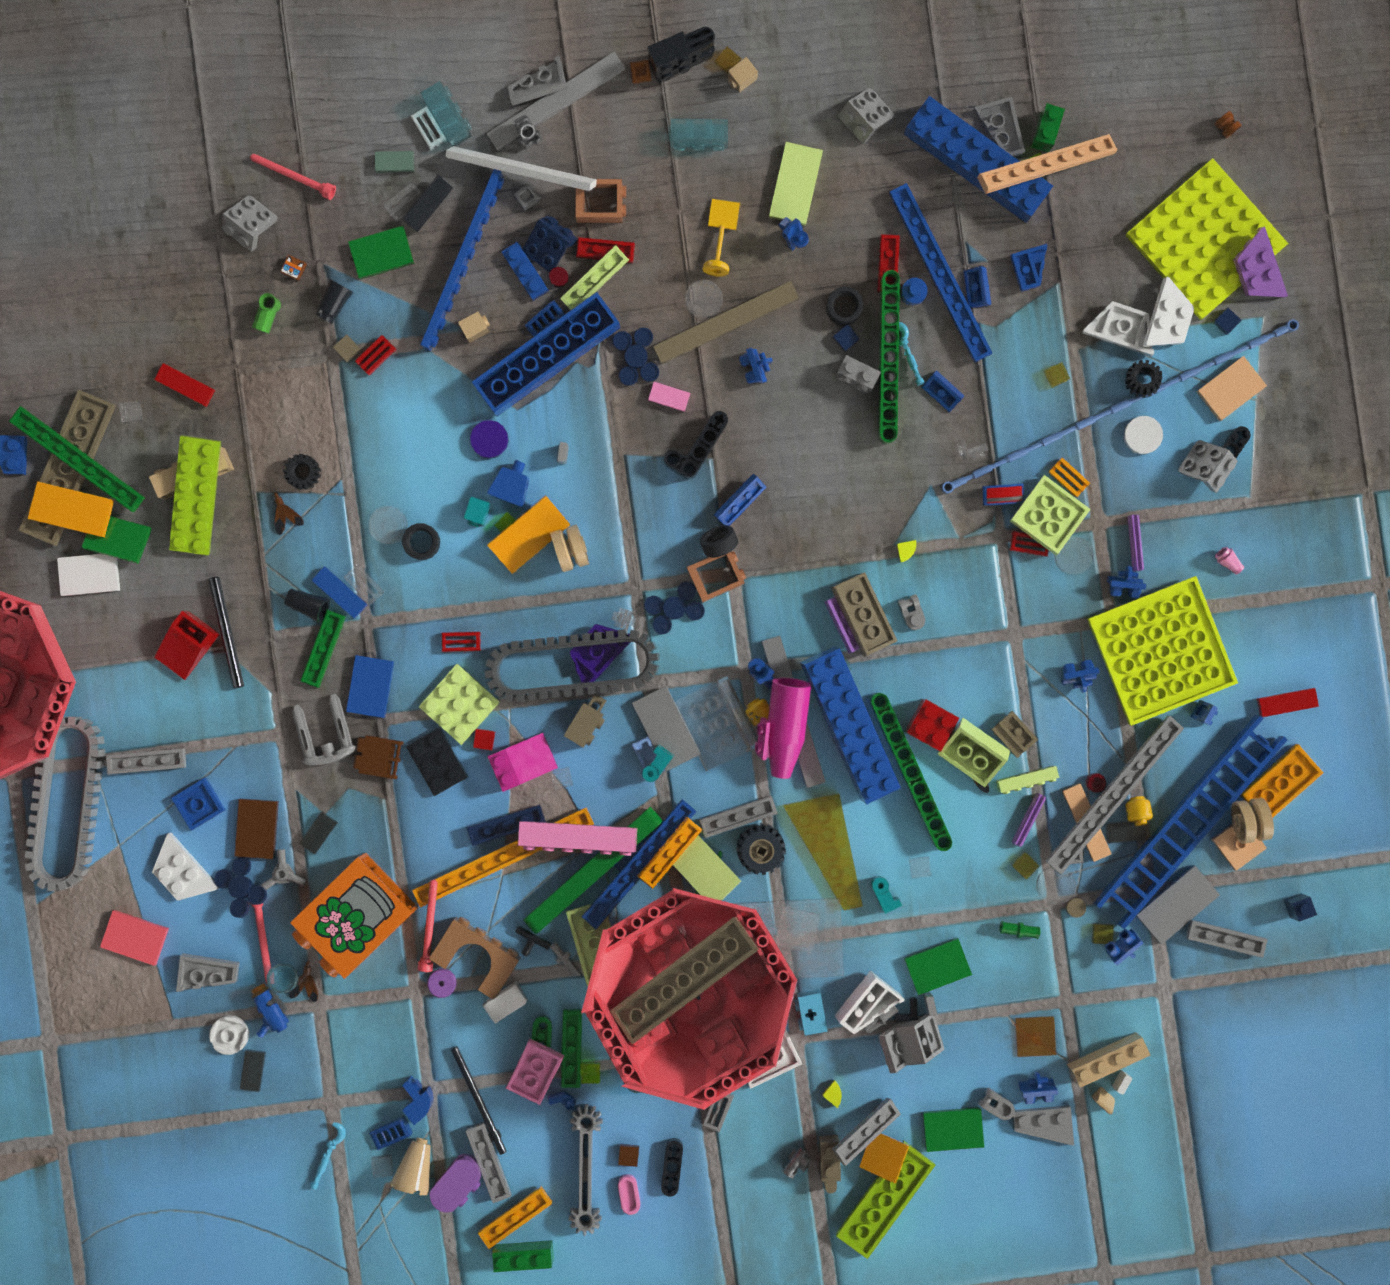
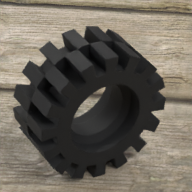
M1139 360L1138 364L1136 362L1133 363L1127 371L1125 380L1127 390L1130 389L1129 393L1133 394L1135 392L1136 397L1142 394V398H1145L1146 394L1148 397L1152 396V393L1155 394L1160 388L1163 377L1162 371H1159L1160 367H1155V362L1149 364V360H1146L1145 363H1143V360ZM1139 374H1146L1151 377V382L1142 384L1137 381L1136 377Z
M295 454L293 458L289 457L287 459L288 463L285 462L284 466L286 468L283 469L285 473L284 478L293 487L307 490L309 487L313 488L314 484L319 482L317 479L318 477L321 478L319 474L321 468H319L318 462L312 457L304 454ZM299 465H306L309 468V474L304 479H299L295 474L296 468Z

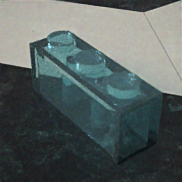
M439 81L420 92L451 147L457 146L472 137L469 131L472 127L466 118L462 119L460 115L462 110L458 103H453L450 99L452 94L447 85L443 87Z
M671 119V148L678 151H683L686 148H693L696 151H703L705 148L713 149L714 151L728 149V119Z

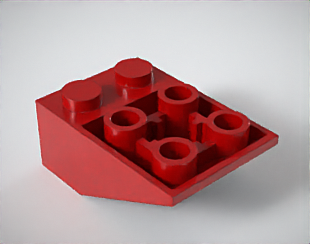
M181 611L171 624L154 658L186 680L220 634L190 611Z

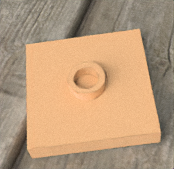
M1233 824L1211 839L1235 871L1267 849L1264 843L1258 839H1255L1252 843H1240L1236 837Z

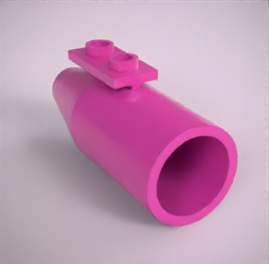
M775 678L772 680L768 719L761 717L760 723L757 725L758 742L755 744V752L762 760L769 758L771 775L780 779L791 777L804 744L811 684L807 681L795 678Z

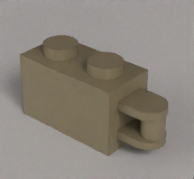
M595 694L589 704L583 703L564 736L583 748L586 744L590 746L595 738L592 735L596 728L600 729L605 721L603 719L604 714L600 711L607 700ZM594 702L600 705L598 710L592 707Z
M838 1135L819 1136L821 1182H824L825 1190L830 1194L837 1190V1181H841L840 1160L832 1150L840 1142Z

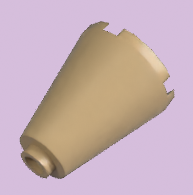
M417 1137L416 1141H411L390 1183V1187L410 1194L420 1191L419 1195H428L431 1145L427 1143V1139Z

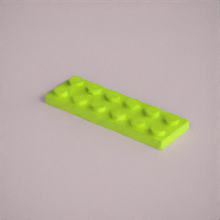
M180 436L169 550L210 555L221 441Z
M904 1140L902 1142L909 1145V1149L897 1182L893 1183L877 1176L836 1232V1237L866 1259L870 1257L936 1166L933 1161Z

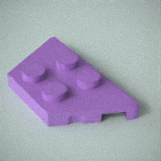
M1265 226L1260 227L1256 230L1257 233L1252 240H1248L1243 250L1233 259L1245 296L1287 297L1288 294Z

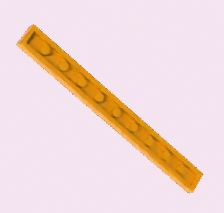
M587 807L554 822L594 825ZM518 840L440 876L434 879L438 883L436 900L541 851L542 847L535 846V850L523 849V846L518 845ZM430 882L412 890L420 908L428 904Z

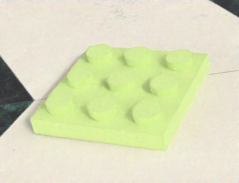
M1044 475L1010 522L1054 555H1058L1091 509Z
M456 664L420 704L419 708L458 743L463 745L500 701L459 664Z

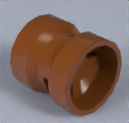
M1228 111L1214 123L1217 128L1223 130L1222 134L1225 138L1231 136L1242 126L1239 121H1234V115L1231 111Z

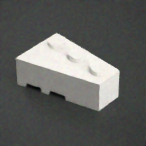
M870 970L834 1016L841 1025L855 1034L872 1023L876 1017L882 1013H887L891 1007L897 1003H902L905 999L899 992Z

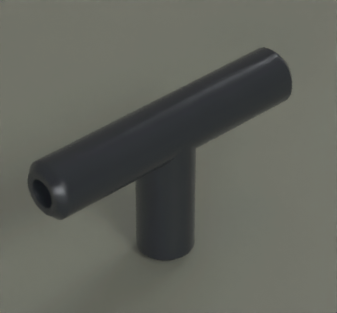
M518 926L515 933L528 939L521 952L524 956L529 955L534 944L546 950H549L552 945L550 942L521 926Z
M912 997L909 999V1014H895L896 1022L918 1020L917 998Z

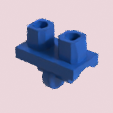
M785 217L779 223V228L783 230L782 236L786 239L789 249L793 251L795 247L802 248L808 244L809 237L803 231L800 220L795 218L791 221L788 217Z
M746 349L747 353L741 355L739 359L743 367L752 366L753 371L745 374L747 383L767 382L765 372L770 371L768 364L773 362L772 358H766L764 352L758 354L757 349Z
M1126 566L1125 571H1118V576L1108 575L1107 582L1110 584L1109 593L1112 596H1121L1122 588H1128L1127 595L1129 597L1139 598L1142 589L1146 590L1147 584L1143 583V579L1138 578V572H1132V566Z
M759 658L750 660L748 663L749 674L759 685L764 684L768 689L772 688V680L775 679L772 676L775 673L772 668Z
M1091 660L1082 661L1080 663V671H1075L1073 663L1065 664L1062 668V685L1072 684L1073 689L1080 688L1082 693L1087 692V686L1093 685L1092 680L1096 679L1097 674L1100 673L1098 667L1094 668Z
M1132 928L1129 931L1127 929L1122 930L1119 933L1120 938L1115 943L1110 941L1105 945V951L1117 966L1128 956L1134 959L1136 957L1134 951L1144 944Z
M1034 1072V1078L1019 1082V1089L1025 1104H1034L1035 1097L1040 1096L1044 1102H1053L1054 1095H1058V1089L1055 1087L1053 1078L1040 1077L1039 1072Z

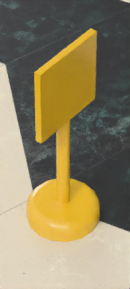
M712 199L708 226L720 229L715 260H708L703 264L702 270L708 275L722 277L729 274V266L725 262L720 261L724 229L736 230L740 207L738 202Z

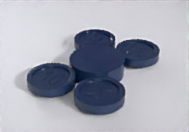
M639 328L635 332L634 340L637 345H632V338L625 331L616 333L613 338L615 348L620 351H626L625 361L628 366L624 367L619 373L620 381L626 386H632L637 382L638 372L636 369L641 368V377L646 382H654L659 377L658 366L654 363H647L648 355L644 347L649 346L653 341V334L648 328Z
M688 581L682 582L677 588L679 597L673 596L668 598L664 605L658 596H650L645 600L644 607L649 614H659L663 609L666 615H661L654 619L653 629L655 632L662 635L667 634L672 628L670 619L676 620L681 618L685 611L691 620H699L704 616L705 609L700 602H690L686 607L683 601H688L695 597L696 587L693 583Z
M238 857L234 860L232 864L233 873L227 869H222L214 877L217 887L222 889L228 888L230 895L237 898L230 905V913L236 918L246 916L249 911V903L245 898L248 897V901L253 905H261L267 898L266 889L259 885L253 886L251 879L245 876L251 870V861L246 857Z

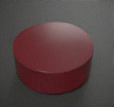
M555 267L550 271L549 279L555 287H563L568 283L569 276L564 268Z
M1092 773L1086 778V787L1092 792L1099 793L1105 789L1106 779L1101 774Z

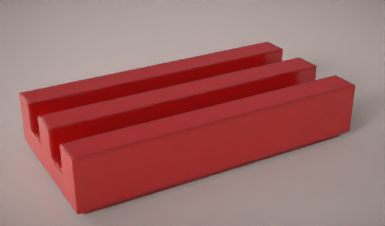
M381 335L355 362L370 376L397 349ZM385 342L373 355L362 363L379 345ZM387 347L390 348L369 369L366 368Z
M1012 531L1010 551L1048 556L1049 550L1041 544L1016 540L1017 536L1033 539L1028 534ZM1015 544L1043 548L1045 550L1043 552L1015 547Z
M443 632L442 652L481 651V632ZM446 636H476V640H446ZM476 643V647L446 648V644Z

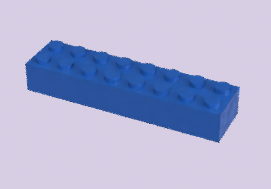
M931 96L927 98L904 132L905 136L982 192L984 190L977 178L979 174L1020 162ZM1039 177L987 193V195L1027 223L1053 188V185L1044 178Z
M596 292L473 380L472 383L498 417L621 328L620 323L598 292Z
M834 646L800 662L860 800L867 805L900 789V784L840 648Z

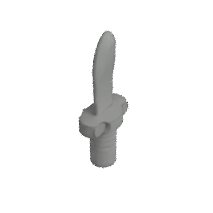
M556 942L553 943L550 948L558 956L556 962H563L572 974L580 976L581 972L569 959L571 953L569 951L564 952Z

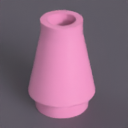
M1223 547L1215 555L1217 562L1231 570L1234 574H1239L1244 569V566L1231 548Z

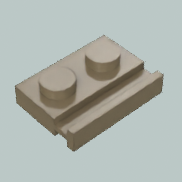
M1010 711L997 725L991 728L993 733L1016 758H1019L1023 752L1038 741L1036 736L1013 711Z

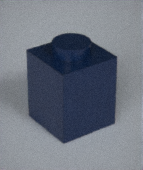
M1301 893L1284 900L1291 919L1300 922L1317 915L1310 896Z

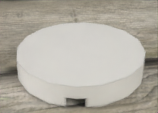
M1139 416L1126 425L1124 442L1132 452L1148 454L1155 451L1161 445L1163 430L1160 423L1154 418Z
M227 1015L217 1020L212 1025L209 1034L213 1048L225 1055H232L243 1049L249 1040L248 1026L243 1019Z

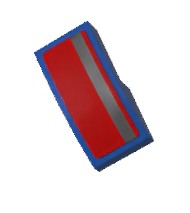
M1023 483L982 486L983 505H1004L1024 502Z

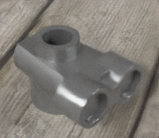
M527 115L515 119L514 122L520 136L518 141L522 149H528L531 145L542 141L539 130H535Z
M802 1148L794 1149L788 1157L790 1162L782 1172L793 1179L797 1170L800 1169L804 1172L812 1159L807 1156L808 1153Z

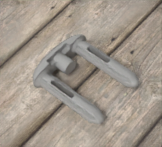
M336 694L330 695L329 705L341 749L334 751L332 743L324 744L321 746L322 756L317 757L315 754L303 709L300 705L293 706L292 715L304 755L302 762L305 765L334 763L351 755L356 749V746L351 741L340 698ZM339 720H341V724H342V727H343V731H344L345 738H344V736H343V733H342V729H341V725H340Z

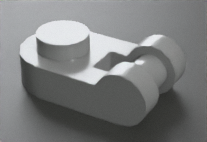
M914 594L909 599L898 601L908 628L911 630L921 629L925 625L926 620L917 595ZM913 605L915 611L909 613L907 607Z
M988 1087L985 1091V1097L980 1099L978 1105L1002 1120L1011 1119L1015 1113L1013 1104ZM992 1099L997 1101L994 1107L990 1105Z

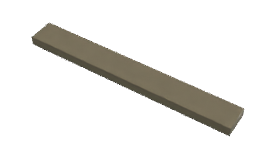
M789 281L653 346L662 365L797 301L799 297L792 282Z

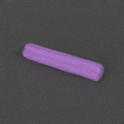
M1129 515L1128 528L1132 570L1142 571L1144 570L1139 515Z
M1039 793L1035 794L1012 840L1013 844L1022 847L1046 800L1045 796Z

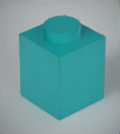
M470 497L464 519L468 520L467 524L477 528L479 525L484 526L492 504Z

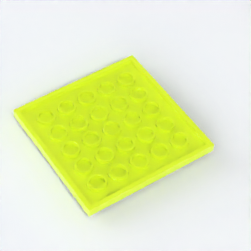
M1213 158L1125 234L1163 279L1169 277L1194 306V314L1200 320L1242 285L1233 259L1243 250L1248 240H1252L1258 228L1265 226L1274 255L1289 244Z
M1196 576L1087 619L1130 726L1238 684Z

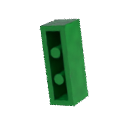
M553 1240L496 1244L492 1252L493 1272L552 1268L554 1261Z

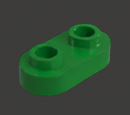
M539 1016L535 1019L532 1026V1040L538 1043L542 1041L545 1043V1046L551 1048L552 1021L547 1016ZM544 1022L546 1027L541 1028L539 1024Z

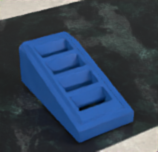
M553 300L525 324V327L535 337L539 333H537L532 325L536 324L541 330L540 332H542L563 317L565 313ZM553 309L558 314L556 318L551 313V310ZM546 314L552 319L550 323L545 318ZM540 319L546 324L545 328L539 323Z
M405 1115L371 1131L369 1134L377 1150H380L411 1136L413 1131ZM397 1125L400 1126L403 1133L400 1134ZM390 1128H393V1130H394V1132H395V1134H396L395 1137L393 1136V1134H392ZM386 1130V1132H387V1134H388V1136H389V1138H390L389 1140H387V1138H386V1136H385V1134H384L383 1131ZM378 1133H380L383 1139V1143L381 1144L376 1135Z

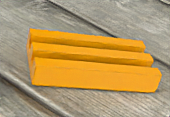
M1060 458L1048 472L1076 498L1090 484L1087 479L1063 458ZM1060 464H1062L1071 474H1073L1083 485L1077 482L1068 472H1066L1060 466ZM1057 469L1078 488V491L1058 475L1055 470Z

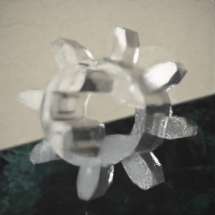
M619 608L618 612L614 611L611 620L615 621V627L628 630L629 625L634 626L636 618L632 617L633 611Z

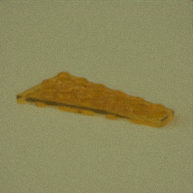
M839 793L784 804L786 812L843 910L863 907Z

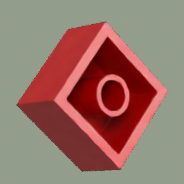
M922 699L904 732L941 752L959 717L927 699Z

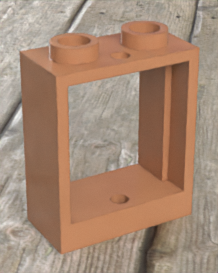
M596 179V187H594L617 188V213L585 212V190L576 188L577 223H623V217H626V205H623V198H626V186H623L622 179Z
M734 551L721 557H708L687 567L702 603L745 584L746 576L743 569H738L736 565L738 558ZM727 556L738 581L707 594L696 569Z

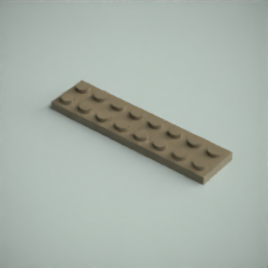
M78 390L60 435L94 459L116 405ZM51 453L39 482L80 492L85 477ZM31 500L19 531L57 546L64 527L28 519L32 504Z
M733 917L610 1010L630 1043L635 1044L757 952L759 948L737 917Z

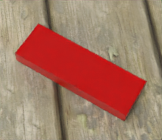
M880 235L877 293H880L881 278L886 271L894 270L898 273L900 235ZM890 276L885 278L887 284L893 285L895 283L894 278Z
M578 237L576 257L601 260L616 245L629 259L627 263H633L635 243Z
M164 363L154 379L206 407L216 391Z
M1316 688L1257 698L1261 717L1319 707Z

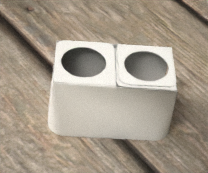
M515 981L501 990L495 999H487V1004L484 1002L482 1006L493 1022L497 1023L525 1005L527 997L518 982Z

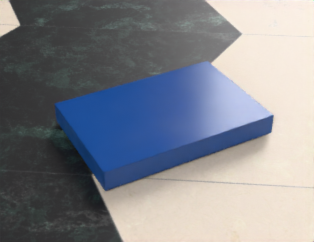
M355 655L346 712L385 718L395 661Z

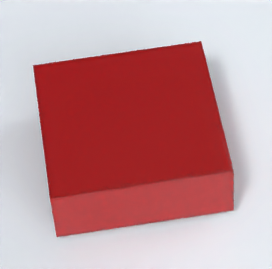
M477 728L473 748L492 751L496 731Z

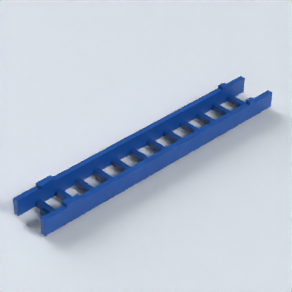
M1255 715L1243 730L1235 736L1230 745L1093 902L1094 905L1101 908L1112 896L1127 909V913L1117 923L1121 928L1125 929L1288 740L1284 736H1278L1269 746L1268 744L1270 743L1264 737L1256 735L1253 731L1264 719L1260 715ZM1248 736L1266 750L1261 752L1257 760L1241 747ZM1236 750L1253 764L1246 775L1228 761ZM1223 765L1241 779L1233 790L1216 776ZM1211 779L1228 793L1221 804H1218L1203 791ZM1198 794L1216 808L1208 819L1190 805ZM1185 809H1188L1203 822L1195 834L1178 820ZM1173 823L1190 837V840L1183 848L1165 834ZM1160 838L1178 852L1170 863L1153 849ZM1148 852L1165 866V869L1158 877H1155L1140 864ZM1135 867L1153 881L1145 892L1127 878ZM1123 881L1140 895V898L1131 906L1115 893Z

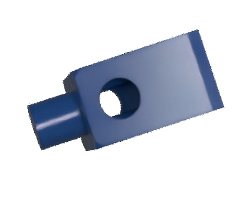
M515 460L511 470L502 467L487 494L523 508L530 479L522 474L526 464Z

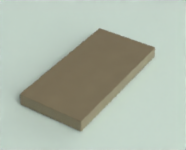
M865 572L831 588L863 657L897 642L896 636Z

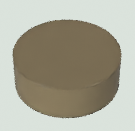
M1071 898L1066 903V911L1072 917H1081L1086 912V904L1080 898Z

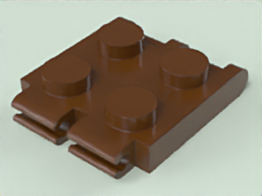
M365 735V738H358L356 751L362 752V755H355L353 768L359 769L361 774L397 779V766L401 760L399 758L400 749L404 741Z

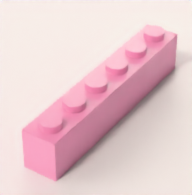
M519 822L518 845L523 846V849L535 850V846L542 847L544 851H554V848H562V852H573V849H581V853H593V850H600V854H612V851H620L619 855L631 856V852H636L637 828Z

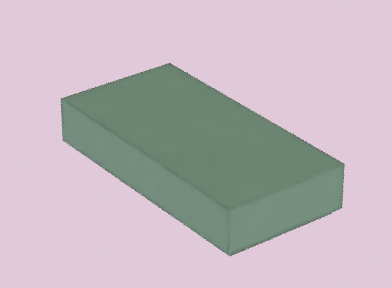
M375 152L376 173L414 172V152Z

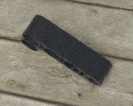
M722 411L714 412L688 455L685 456L676 450H670L664 456L665 465L686 479L695 478L728 424L727 414ZM722 417L723 424L719 423L716 431L714 429V426L716 425V419ZM712 433L715 438L713 441L708 442L704 439V435ZM702 449L705 455L702 458H697L694 455V451ZM675 455L679 460L676 464H670L667 461L668 457ZM687 465L694 467L695 471L692 474L684 472V468Z

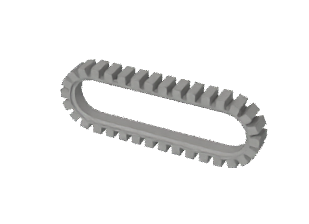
M80 716L63 717L49 757L39 761L43 763V766L35 767V774L42 775V777L34 779L33 786L40 787V790L32 791V798L39 799V801L31 803L30 810L37 811V813L29 816V822L36 823V825L28 827L27 834L34 835V837L26 840V846L33 847V849L25 851L24 858L32 859V862L25 864L26 871H34L29 875L31 881L39 880L36 886L41 889L48 887L47 891H62L79 884L83 880L82 876L87 875L90 869L83 865L92 862V856L85 855V853L93 851L94 844L87 843V841L93 840L95 837V832H90L88 829L96 827L97 820H91L90 817L97 816L98 808H91V805L99 804V796H92V794L100 792L101 785L94 784V781L102 780V773L95 772V770L103 768L104 761L97 760V757L105 755V749L98 748V745L104 744L105 741L104 736L96 737L101 732L99 727L92 726L93 721L82 719ZM73 728L84 734L88 744L74 864L67 876L57 878L46 872L42 857L56 743L63 731Z

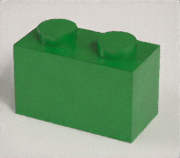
M1048 103L1045 105L1041 112L1031 148L1050 152L1055 144L1065 108Z

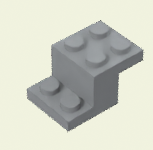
M928 1013L918 1020L898 1022L879 1035L880 1045L890 1073H897L906 1065L926 1064L945 1050L935 1016L930 1017Z

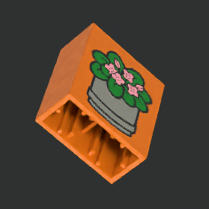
M364 853L357 857L290 922L296 929L292 936L303 948L309 950L313 946L323 958L319 961V964L327 974L334 978L340 974L345 979L419 907L367 853Z

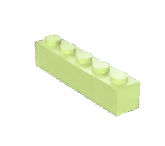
M1053 765L996 780L999 792L1008 794L1011 790H1022V787L1031 788L1034 784H1045V781L1054 782L1059 778L1057 766Z

